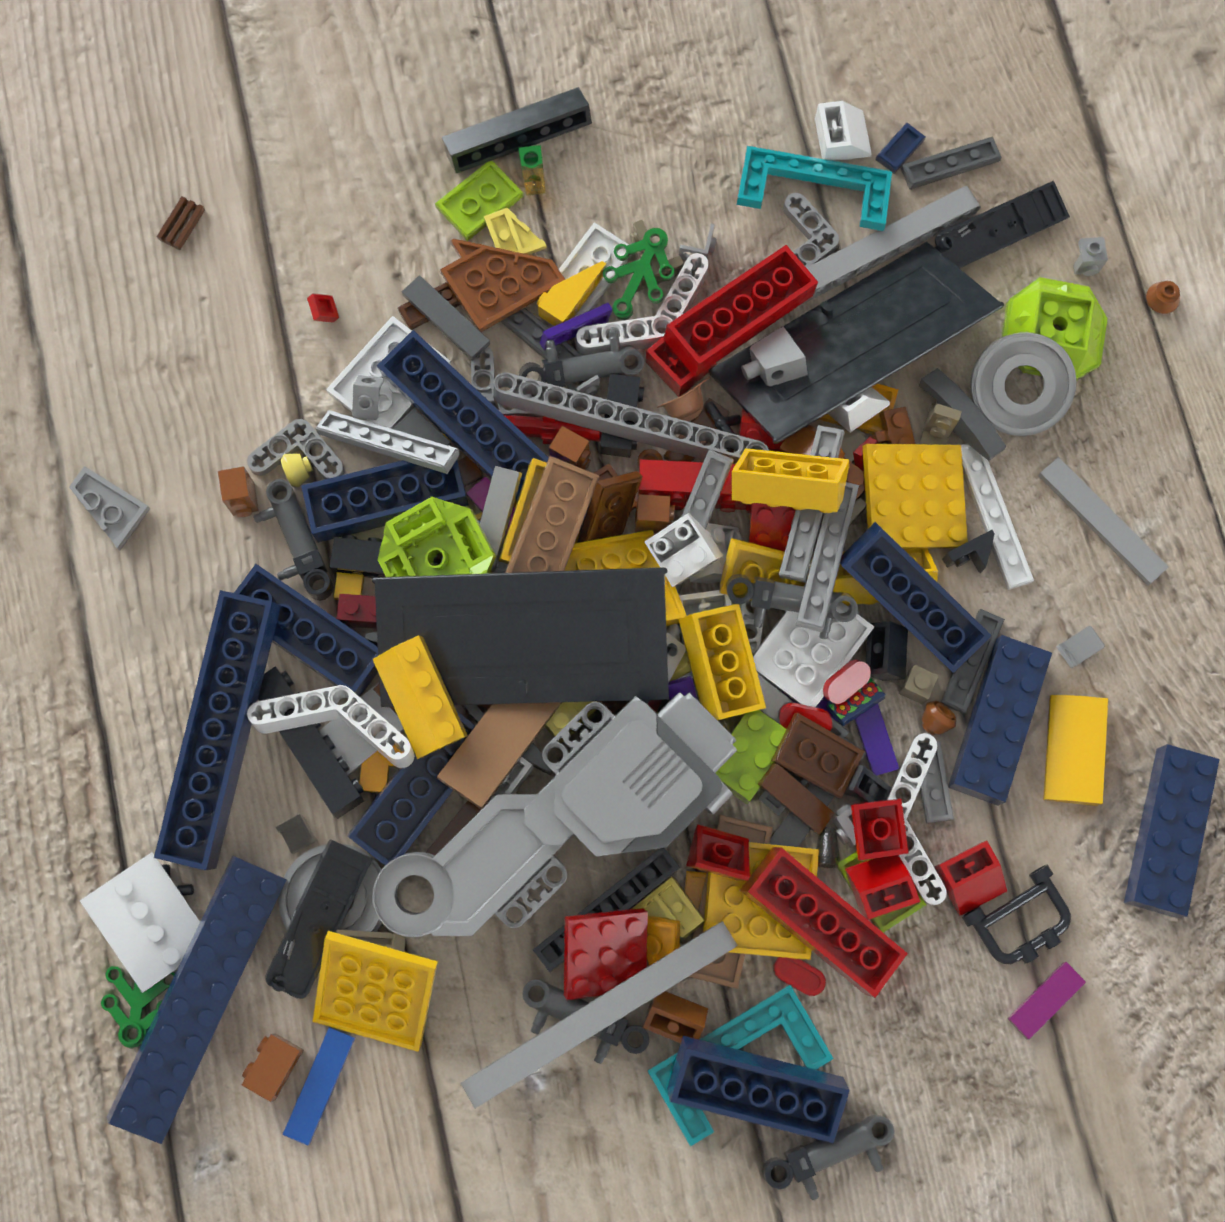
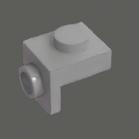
M1103 237L1080 239L1078 242L1080 256L1073 265L1074 274H1083L1084 276L1095 275L1100 272L1108 260L1105 239Z
M848 803L836 811L838 817L832 821L838 829L835 832L839 840L844 845L848 844L851 848L856 845L854 826L848 817L852 815L851 805Z

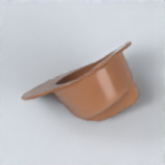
M710 376L682 396L666 402L657 408L663 406L669 416L684 421L695 419L699 416L704 404L700 385L708 380Z

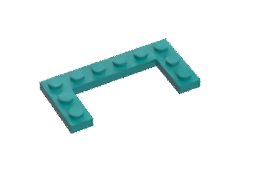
M747 146L736 205L761 209L767 174L863 191L859 227L884 231L887 220L892 171Z
M791 985L786 986L699 1039L738 1050L781 1024L805 1067L817 1070L834 1059ZM677 1052L647 1071L691 1147L714 1133V1130L701 1109L670 1102L667 1087L678 1054Z

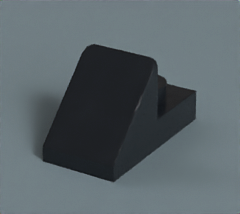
M990 530L947 552L942 559L946 567L948 568L954 564L956 567H960L972 560L976 569L981 574L988 563L995 535L994 531Z
M859 765L844 794L858 798L863 802L882 801L888 799L892 787L865 766Z

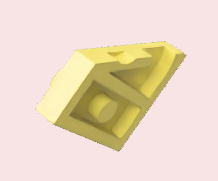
M508 208L484 216L496 248L528 255L547 248L545 242L542 239L540 240L525 223L518 220L516 215Z
M674 877L669 878L632 908H645L648 916L680 921V937L682 938L689 936L705 922L704 917Z

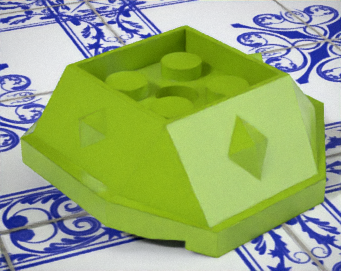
M1039 277L1008 300L1001 337L1014 333L1031 332L1052 339L1069 355L1074 365L1076 380L1101 365L1108 318L1089 286ZM1053 325L1060 326L1062 331L1055 329ZM1029 365L1018 367L1023 373L1042 376L1035 367Z
M435 497L428 498L385 523L384 537L378 556V562L386 577L490 573L496 559V555L473 510ZM438 553H442V562L435 566L434 557Z

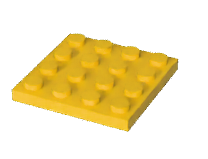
M866 444L862 446L868 528L876 522L903 549L957 548L968 542L961 445Z
M649 530L575 543L564 571L658 568L660 566L645 544L646 540L654 536V532ZM665 576L666 626L679 624V619L687 615L676 587H672Z
M749 842L750 876L772 847H780L817 877L819 849ZM708 872L703 932L723 921L737 943V946L729 951L731 953L811 960V950L740 891L746 881L734 880Z
M328 931L324 941L312 1022L419 1052L438 961Z

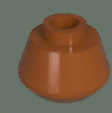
M1172 281L1154 283L1146 293L1147 303L1157 313H1171L1180 304V289Z
M930 701L926 704L921 719L923 721L922 726L928 733L941 735L956 727V716L947 706L939 701Z

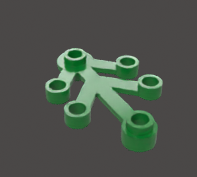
M651 228L644 234L643 240L629 245L618 244L615 246L614 255L619 261H625L629 255L644 251L639 260L617 268L608 266L603 270V277L607 283H615L619 278L633 273L622 298L617 299L613 303L612 309L616 318L627 320L632 316L633 306L631 302L643 277L649 289V300L654 304H658L663 300V291L657 285L650 263L654 255H656L660 265L659 274L661 279L670 281L674 278V268L669 264L664 251L668 245V236L664 230ZM658 236L660 238L659 242L652 243V237ZM620 249L626 250L623 256H619L617 253ZM665 269L672 271L669 276L662 274ZM613 271L615 272V276L613 278H607V273ZM655 291L660 292V297L657 299L651 297ZM626 304L627 308L624 311H619L618 306Z
M111 966L107 969L105 977L107 981L116 986L130 1005V1016L128 1018L119 1007L120 999L114 994L105 995L101 1000V1007L105 1011H109L120 1026L118 1037L121 1044L127 1048H136L142 1044L147 1034V1029L150 1027L162 1000L157 1003L154 1011L141 1019L143 1008L169 988L170 985L166 984V977H164L142 993L136 983L134 984V990L124 978L125 973L121 967ZM117 969L119 971V977L116 980H113L111 978V972ZM110 997H112L115 1001V1004L112 1008H109L106 1005V1002ZM133 1028L138 1031L135 1039L129 1036V1032Z

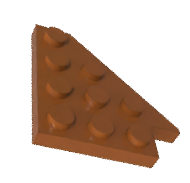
M452 239L451 245L460 258L440 269L441 275L480 332L487 330L539 300L544 292L548 293L552 286L565 280L551 259L459 239Z

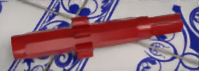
M505 416L526 437L541 438L543 444H551L562 426L587 439L589 442L601 441L602 432L549 417Z

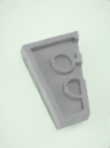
M85 466L69 486L119 550L122 549L150 510L148 505Z

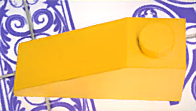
M601 261L552 286L548 293L544 292L537 302L539 317L553 326L574 318L603 279V270L606 268V263Z

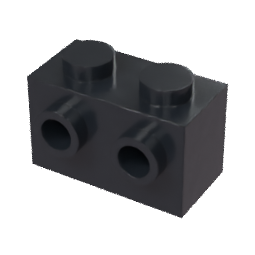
M892 621L870 623L874 626L867 636L866 663L871 670L870 677L882 681L905 680L908 629Z

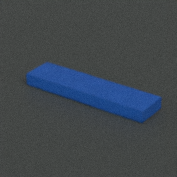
M332 1027L328 1028L282 1135L307 1146L310 1145L355 1037Z

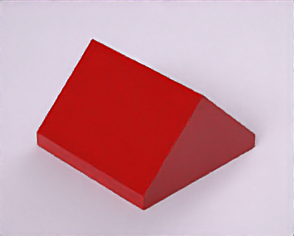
M902 799L863 802L851 805L858 860L909 853Z
M697 824L686 866L734 880L748 881L750 878L749 839Z

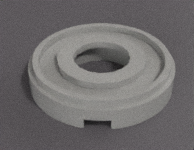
M1031 332L1010 334L992 342L984 349L975 362L970 379L972 399L992 426L1003 433L1016 436L1041 433L1059 422L1072 404L1076 391L1074 365L1066 351L1058 343L1046 336ZM1029 365L1035 367L1041 373L1044 380V388L1041 395L1029 404L1013 402L1005 392L1007 375L1019 366Z
M327 844L317 846L302 854L293 862L284 876L287 880L279 895V911L286 929H288L294 911ZM342 844V845H344V846H347V847H349V848H351V849H353V850H355V851H357V852H360V853H362V854H364V855H366V856L372 858L370 855H368L367 853H365L364 851H362V850H360V849H358V848H356V847H353V846H350V845H346V844ZM374 859L339 930L379 932L384 925L378 918L373 906V887L378 874L382 870Z

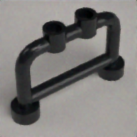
M1048 864L1029 874L1035 884L1034 886L991 913L985 915L979 906L962 916L967 927L974 926L990 954L996 961L1002 964L1011 965L1020 960L1027 964L1039 957L1036 950L1044 945L1047 950L1057 946L1062 942L1059 936L1069 928L1071 913L1050 879L1054 873ZM1046 892L1060 914L1059 922L1041 932L1031 941L1020 945L1015 951L1011 953L1002 952L989 932L988 927Z

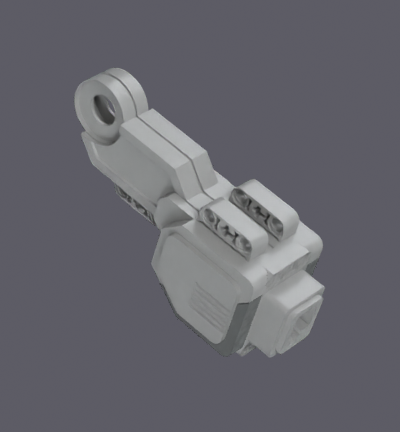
M678 693L658 714L638 697H635L616 716L599 702L589 703L543 749V760L556 776L538 794H498L436 856L424 852H412L389 862L380 871L374 883L372 898L375 912L380 921L389 930L406 937H421L430 933L433 936H473L494 914L508 927L518 928L566 881V867L554 853L573 834L595 856L636 852L667 847L704 809L714 815L733 795L715 772L737 751L733 746L736 739L690 693L685 696ZM592 709L600 711L602 720L599 723L590 722L587 718L588 711ZM582 719L585 726L592 729V731L588 733L585 728L580 734L582 739L580 742L577 740L570 742L568 740L570 738L569 730L577 731L582 725L578 721ZM561 738H563L568 747L573 749L570 753L567 752L564 745L558 742ZM555 747L563 751V758L558 763H552L548 759L549 750ZM555 866L562 870L563 876L559 881L553 882L548 879L546 873L550 867ZM419 875L431 883L434 890V900L429 909L414 913L406 910L400 904L397 895L398 887L407 876ZM542 877L544 883L552 889L547 891V888L544 887L539 894L541 897L539 901L536 898L530 900L528 898L530 895L528 889L536 890L541 885V882L537 879ZM519 897L522 898L527 906L532 908L530 911L527 910L522 902L517 900ZM509 908H520L523 914L522 918L516 922L511 921L507 917V910Z

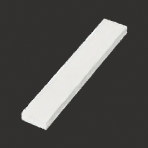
M967 443L961 445L964 477L985 532L993 530L995 533L992 550L1007 589L1010 590L1032 583L1034 581L988 460Z

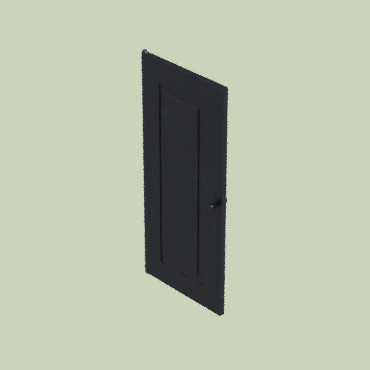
M926 241L782 326L804 354L808 375L773 386H767L760 375L746 380L741 366L752 362L750 347L752 345L711 368L709 374L773 439V443L778 444L1004 307V303L998 301Z
M665 567L374 577L372 583L375 584L378 656L396 645L418 635L422 636L454 705L633 700L635 697H638L640 700L669 699L665 574L668 570ZM379 675L381 707H394Z

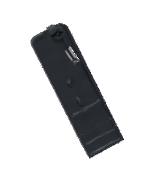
M1053 180L943 230L936 235V247L934 248L957 267L962 268L1070 218Z
M330 839L265 975L266 983L275 991H283L297 999L307 997L321 968L325 937L328 931L336 933V930L340 929L373 860L372 858Z

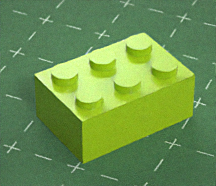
M760 710L746 713L731 733L736 739L733 746L737 751L715 772L733 795L746 805H748L760 788L758 785L759 781L774 763L771 760L786 731V728Z

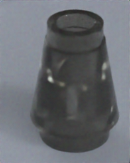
M825 827L818 837L816 849H819V868H837L838 862L841 861L835 828Z

